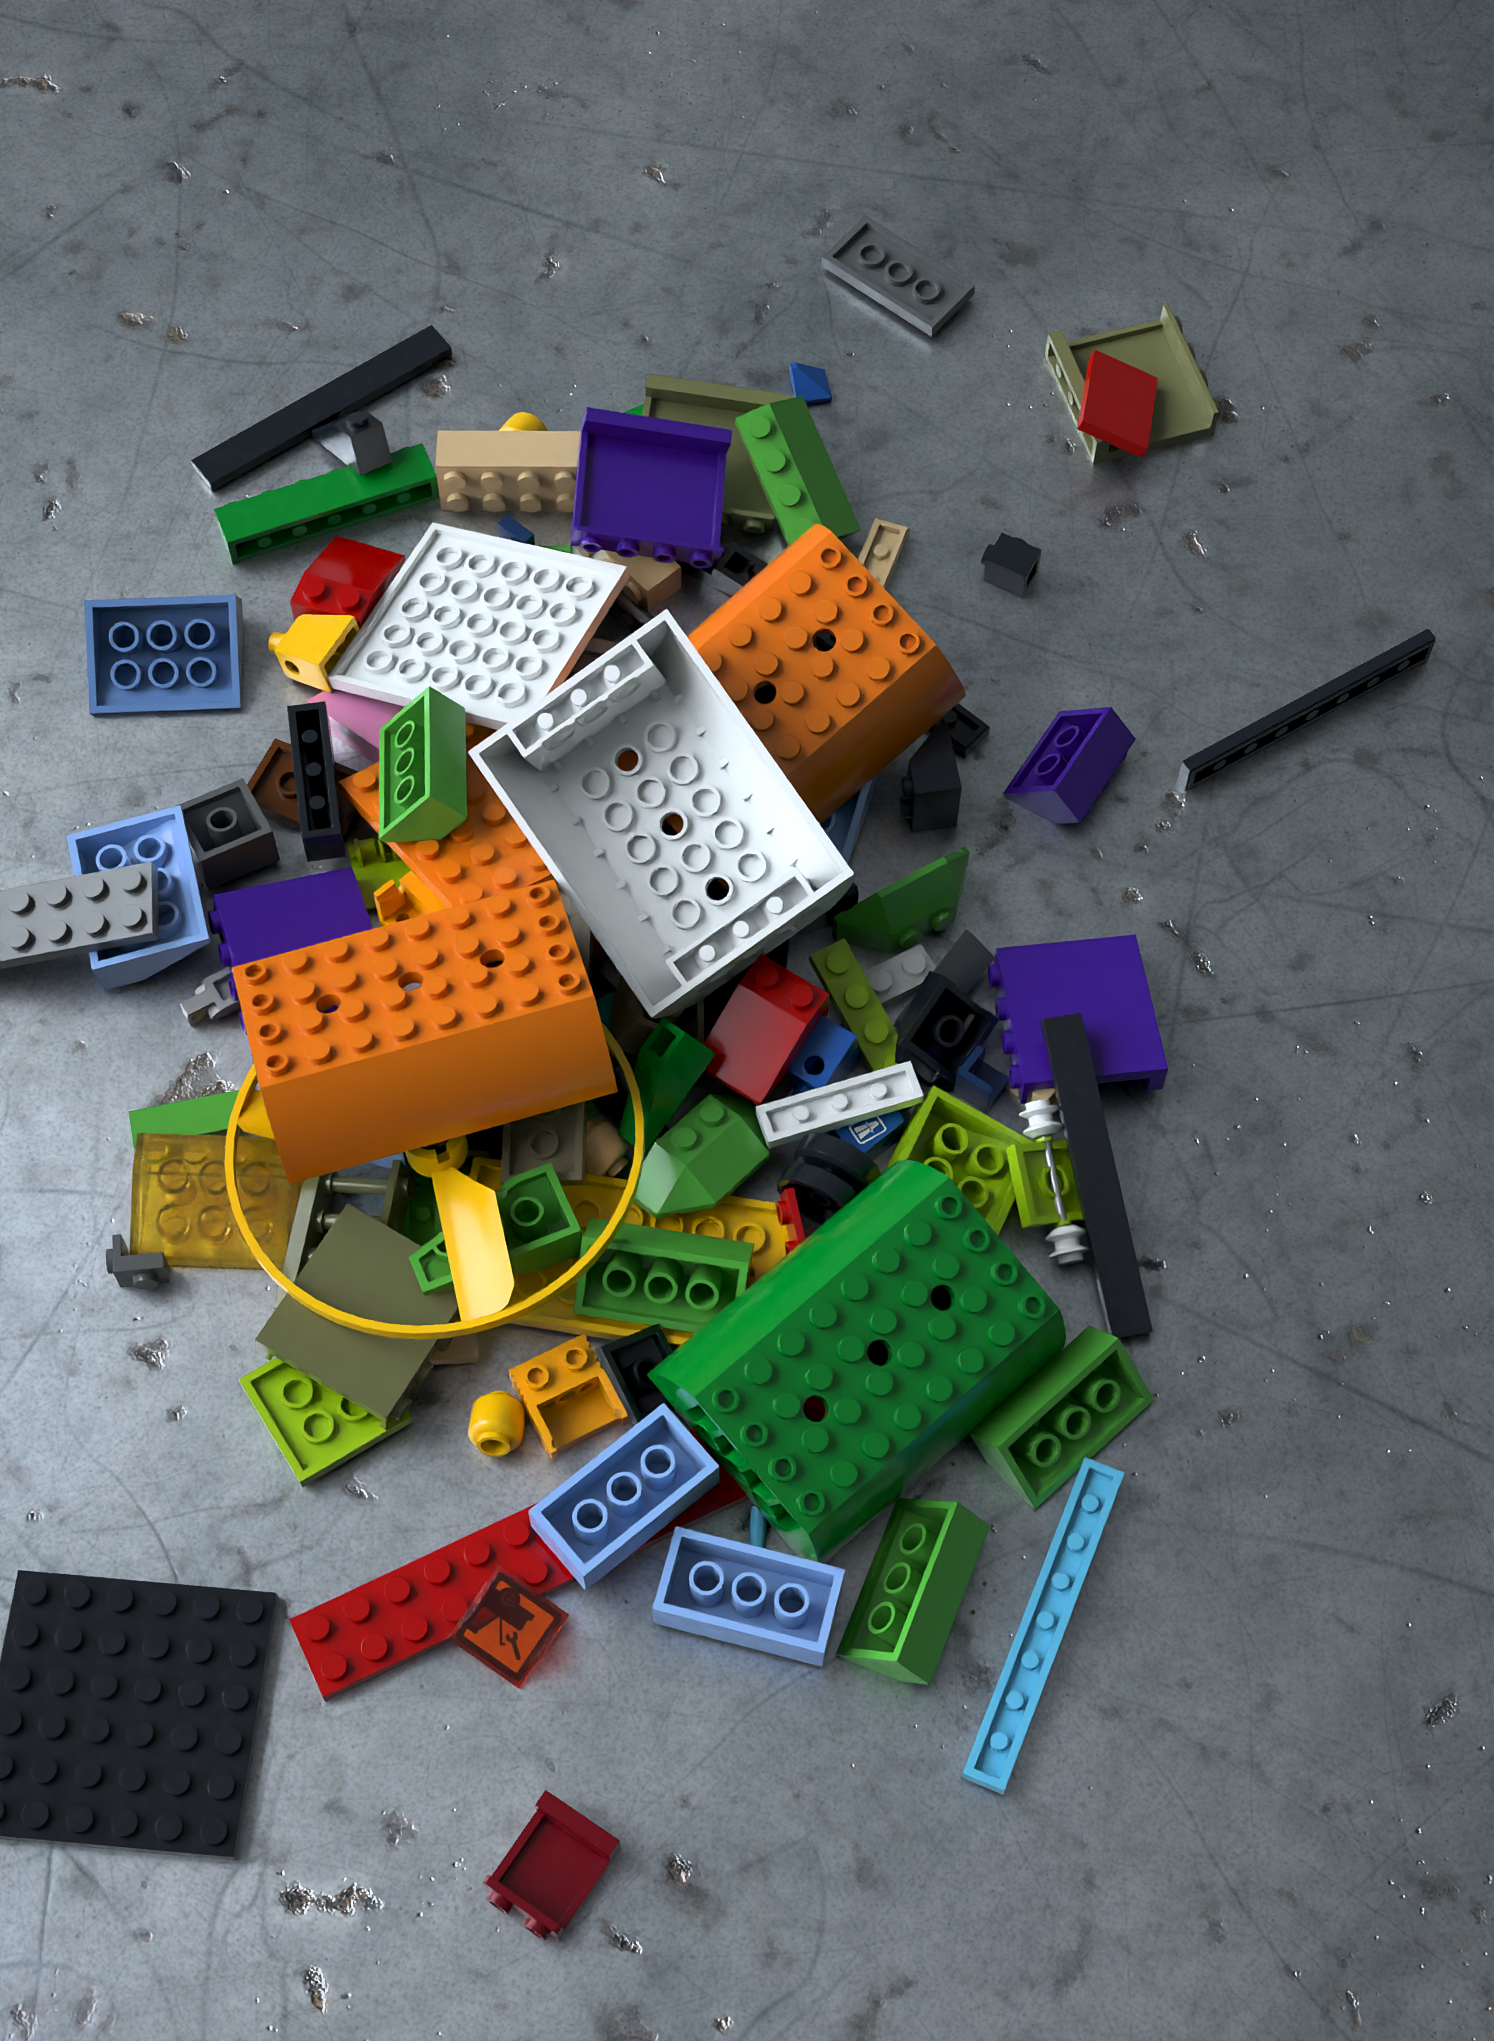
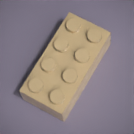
M437 430L435 469L441 510H451L454 512H573L580 431Z

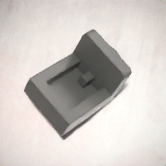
M122 1234L112 1236L113 1248L106 1250V1266L108 1273L114 1274L120 1287L134 1286L137 1289L147 1290L156 1288L159 1284L170 1283V1267L163 1252L128 1255V1247Z

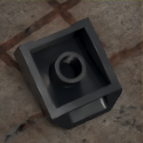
M929 971L920 985L904 1017L896 1043L895 1062L901 1064L911 1061L917 1079L927 1087L934 1085L937 1088H952L955 1086L958 1070L977 1045L982 1046L1000 1019L990 1011L981 1008L955 987L956 984L946 976Z

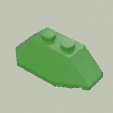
M963 847L945 855L860 901L846 912L843 911L834 916L833 938L836 942L845 938L850 945L892 953L901 947L907 949L915 945L923 935L934 929L936 931L945 929L956 918L970 852L966 847Z
M709 1094L654 1143L643 1162L642 1174L633 1201L656 1219L669 1217V1214L690 1213L716 1208L770 1158V1149H768L756 1116V1110L736 1095Z

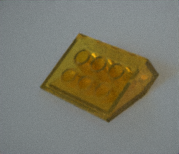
M137 1133L132 1168L129 1255L163 1252L169 1267L264 1270L247 1245L232 1211L225 1173L226 1136ZM239 1136L236 1176L243 1214L252 1235L262 1251L275 1267L282 1271L303 1181L289 1184L274 1139Z

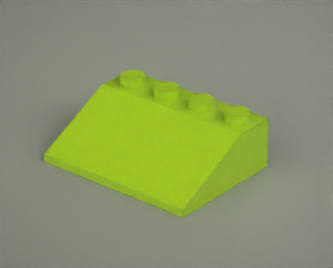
M933 1085L924 1094L923 1103L915 1106L885 1171L900 1160L917 1161L950 1177L996 1234L999 1235L1016 1197L1006 1148L1014 1144L1034 1142Z

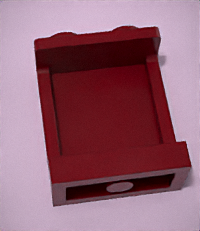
M545 1790L535 1804L537 1810L492 1876L487 1875L482 1883L485 1890L489 1893L486 1900L506 1915L513 1909L526 1918L523 1926L543 1941L550 1935L559 1942L621 1851L620 1840Z

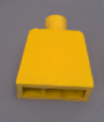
M303 614L295 620L287 633L273 632L269 637L268 648L271 653L276 654L288 678L323 691L325 690L326 692H331L333 688L327 677L360 629L354 616Z

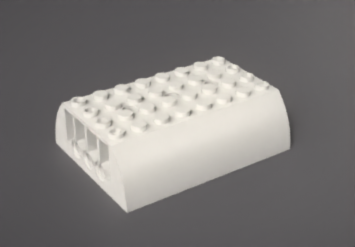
M668 609L664 610L468 751L473 761L651 1018L656 1019L672 1015L709 996L754 964L760 954L765 956L830 910L854 882L855 874ZM627 750L635 751L638 754L637 766L631 771L620 770L617 763L620 754ZM672 814L680 815L684 822L681 832L674 836L666 835L662 829L664 819ZM715 879H724L729 885L727 896L719 901L710 899L707 893L709 884Z

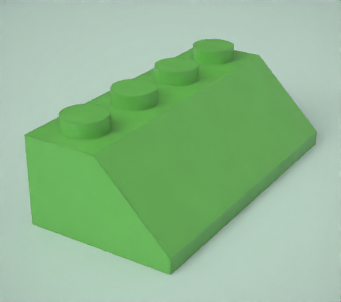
M802 395L768 403L735 418V427L788 547L816 523L832 531L839 540L861 531Z
M428 686L380 728L379 840L384 843L441 840L453 829L459 828L467 819L465 708L431 686Z
M590 1218L582 1236L580 1259L603 1233L609 1220ZM623 1223L611 1244L596 1263L577 1280L573 1313L650 1326L659 1323L660 1327L696 1333L748 1289L754 1243Z
M1088 1326L969 1434L988 1465L1031 1508L1036 1509L1080 1469L1084 1457L1091 1459L1152 1403L1154 1399L1120 1339L1092 1326Z
M898 1498L836 1655L897 1681L930 1685L990 1526L957 1501Z

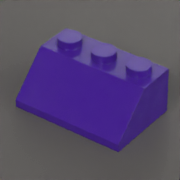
M1112 707L1059 711L1011 780L1003 795L1008 800L1053 824L1080 823L1089 814L1090 807L1099 793L1107 787L1109 779L1118 765L1127 757V752L1136 738Z

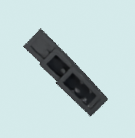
M732 542L729 548L720 543V547H724L723 554L715 567L695 568L690 563L675 561L681 566V572L732 596L768 565L734 542Z

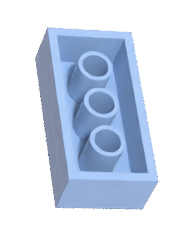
M663 1403L528 1511L531 1527L586 1591L719 1483V1465Z
M675 1526L652 1609L653 1622L823 1667L844 1584L845 1569Z

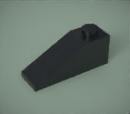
M366 410L353 412L310 430L314 439L360 476L392 462L383 423Z

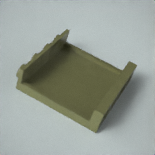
M1168 303L1163 304L1160 319L1068 342L1062 329L1048 332L1045 357L1076 427H1078L1089 357L1094 350H1097L1158 377L1147 451L1214 435L1217 419L1221 416L1219 402L1215 397L1212 398L1208 390L1206 374L1203 370L1198 369L1193 346L1191 343H1186L1182 334L1181 321L1178 316L1173 315ZM1078 430L1093 465L1134 455Z
M647 373L642 416L732 430V441L726 455L721 528H727L729 525L743 527V530L755 534L764 533L765 530H773V511L735 427V418L768 403L792 398V395Z
M349 1203L346 1204L294 1281L297 1287L315 1299L337 1310L368 1320L389 1324L421 1326L455 1323L460 1316L455 1289L424 1296L409 1261V1257L422 1246ZM287 1292L256 1337L255 1349L256 1353L269 1361L273 1356L279 1358L381 1419L380 1427L386 1430L392 1419L399 1422L406 1413L412 1401L407 1396L414 1385L422 1386L428 1379L434 1367L430 1360L437 1349L444 1352L454 1337L415 1340L389 1338L364 1333L337 1324L313 1312Z

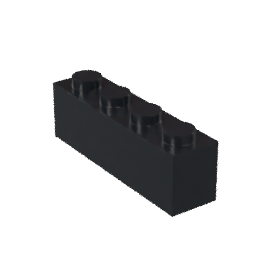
M326 702L287 706L301 839L306 860L311 862L346 857L331 726Z

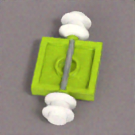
M1049 1099L1033 1101L1025 1104L1026 1111L1021 1112L1019 1117L1029 1120L1030 1127L1023 1131V1135L1036 1139V1142L1014 1144L1006 1148L1022 1228L1054 1225L1056 1229H1053L1045 1237L1046 1241L1054 1242L1056 1251L1049 1255V1259L1058 1258L1059 1265L1080 1262L1083 1260L1082 1253L1088 1252L1090 1249L1080 1246L1079 1237L1086 1233V1230L1071 1224L1073 1222H1082L1083 1217L1066 1140L1053 1139V1135H1056L1063 1127L1062 1123L1054 1122L1053 1113L1059 1109V1106L1050 1105Z

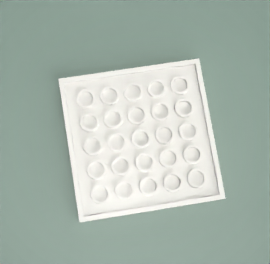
M432 522L327 679L333 689L401 706H407L428 686H431L465 708V722L499 730L564 683L629 579L627 566Z

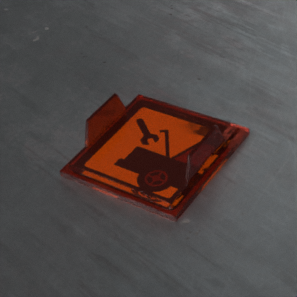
M498 1565L450 1633L448 1639L517 1688H520L569 1617V1614Z

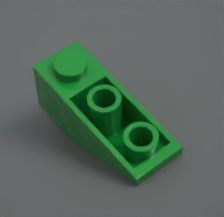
M665 1017L661 1019L640 1049L634 1070L645 1122L644 1154L657 1139L664 1126L716 1054ZM629 1092L618 1134L635 1147V1113Z

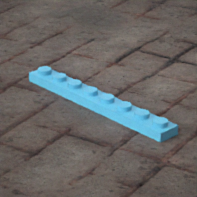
M1084 1457L962 1773V1778L1003 1795L1125 1474L1124 1472Z

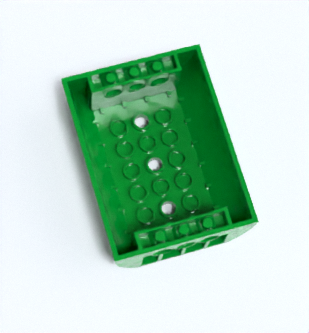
M900 1160L895 1162L658 1364L647 1376L799 1558L825 1564L1054 1358L1065 1346L1066 1330L1058 1306L950 1177L926 1164L912 1160ZM935 1287L944 1288L949 1293L951 1303L947 1310H939L933 1306L930 1295ZM872 1342H880L888 1350V1360L883 1366L873 1364L868 1357V1347ZM809 1397L819 1399L824 1405L825 1414L819 1422L809 1420L804 1414L803 1406Z

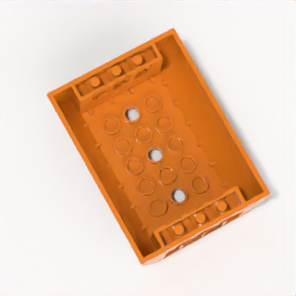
M817 523L812 525L687 635V638L819 824H822L966 697L965 690L958 676L933 640L836 535ZM821 633H831L836 638V644L831 650L822 652L814 647L815 638ZM762 685H771L777 691L775 699L768 704H761L755 700V692ZM632 750L622 752L617 761L619 769L622 771L633 770L638 764V754ZM672 814L664 819V823L675 835L683 829L684 822L680 815ZM715 879L721 885V887L728 893L729 885L727 881L724 879Z
M555 879L232 967L261 1095L289 1184L618 1092L595 996ZM491 961L503 962L500 966L495 968L485 967V965ZM411 983L422 984L415 990H403L405 986ZM328 1006H339L332 1013H321Z

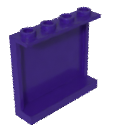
M586 407L580 426L570 545L578 546L587 552L605 550L616 552L619 556L627 558L639 555L652 557L655 561L661 563L679 561L690 563L695 568L715 567L724 547H720L726 455L732 441V430Z
M352 867L214 894L213 910L208 911L211 932L213 935L219 934L222 943L218 944L222 967H229L232 975L228 982L233 1001H238L239 997L232 967L373 929ZM333 1005L323 1013H332L337 1010L338 1006ZM240 1011L239 1020L243 1034L247 1035L242 1011Z
M1136 934L996 948L994 963L988 964V981L990 988H996L998 997H995L994 1001L995 1015L1000 1019L999 1021L1004 1023L1005 1031H1002L1001 1034L1002 1049L1004 1055H1010L1012 1065H1009L1008 1069L1011 1089L1018 1090L1020 1104L1027 1103L1029 1090L1054 1088L1040 1021L1042 1019L1082 1013L1097 1083L1144 1079L1147 1091L1163 1089L1168 1066Z

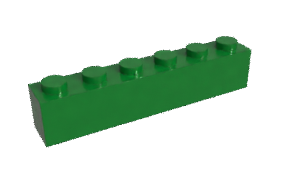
M423 443L411 447H403L396 452L390 453L392 462L361 476L349 466L342 469L338 468L320 476L299 480L294 484L275 490L264 491L259 495L237 502H229L222 507L215 508L214 512L218 528L232 564L440 498L437 476Z

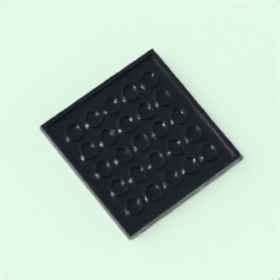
M18 1570L0 1658V1839L236 1861L278 1602L277 1594L274 1592Z

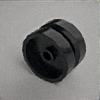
M809 1133L803 1137L794 1153L795 1163L786 1166L778 1180L777 1191L781 1195L784 1189L793 1187L800 1214L822 1226L882 1173L878 1165L855 1146L824 1133Z

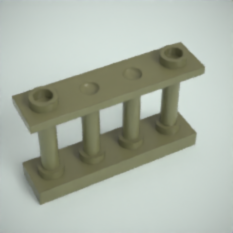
M393 1160L389 1179L338 1176V1173L335 1171L303 1180L282 1273L294 1283L323 1240L324 1234H327L340 1215L330 1214L329 1212L332 1197L336 1196L337 1193L385 1195L381 1216L371 1217L402 1234L408 1201L413 1199L416 1189L415 1179L401 1160ZM280 1286L278 1287L274 1309L277 1308L287 1293Z

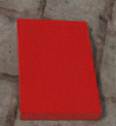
M1094 350L1089 357L1077 429L1142 458L1148 450L1158 377Z

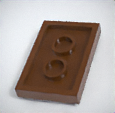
M275 738L247 786L265 816L300 829L291 744ZM335 762L345 844L361 815L340 793L338 782L359 771Z

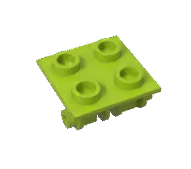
M377 834L376 838L359 841L358 838H355L354 842L347 843L351 866L366 910L376 908L373 893L391 879L396 882L395 886L398 889L400 886L399 879L412 870L387 843L379 840V834Z

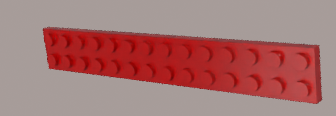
M809 1397L805 1401L803 1406L805 1416L813 1422L821 1421L825 1414L823 1403L814 1397ZM693 1430L689 1432L719 1465V1483L629 1556L673 1536L675 1526L688 1529L749 1500V1497ZM536 1504L289 1619L324 1701H328L455 1640V1634L498 1573L505 1574L538 1599L577 1582L531 1527L528 1511ZM511 1592L504 1593L501 1597L503 1605L512 1606L515 1603V1595ZM482 1607L472 1621V1625L479 1628L497 1615L486 1607Z

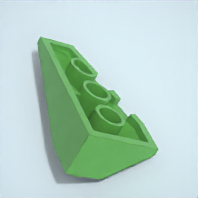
M551 1162L513 1176L501 1185V1190L495 1195L513 1275L544 1269L580 1255L582 1230ZM442 1231L409 1257L424 1296L455 1289Z

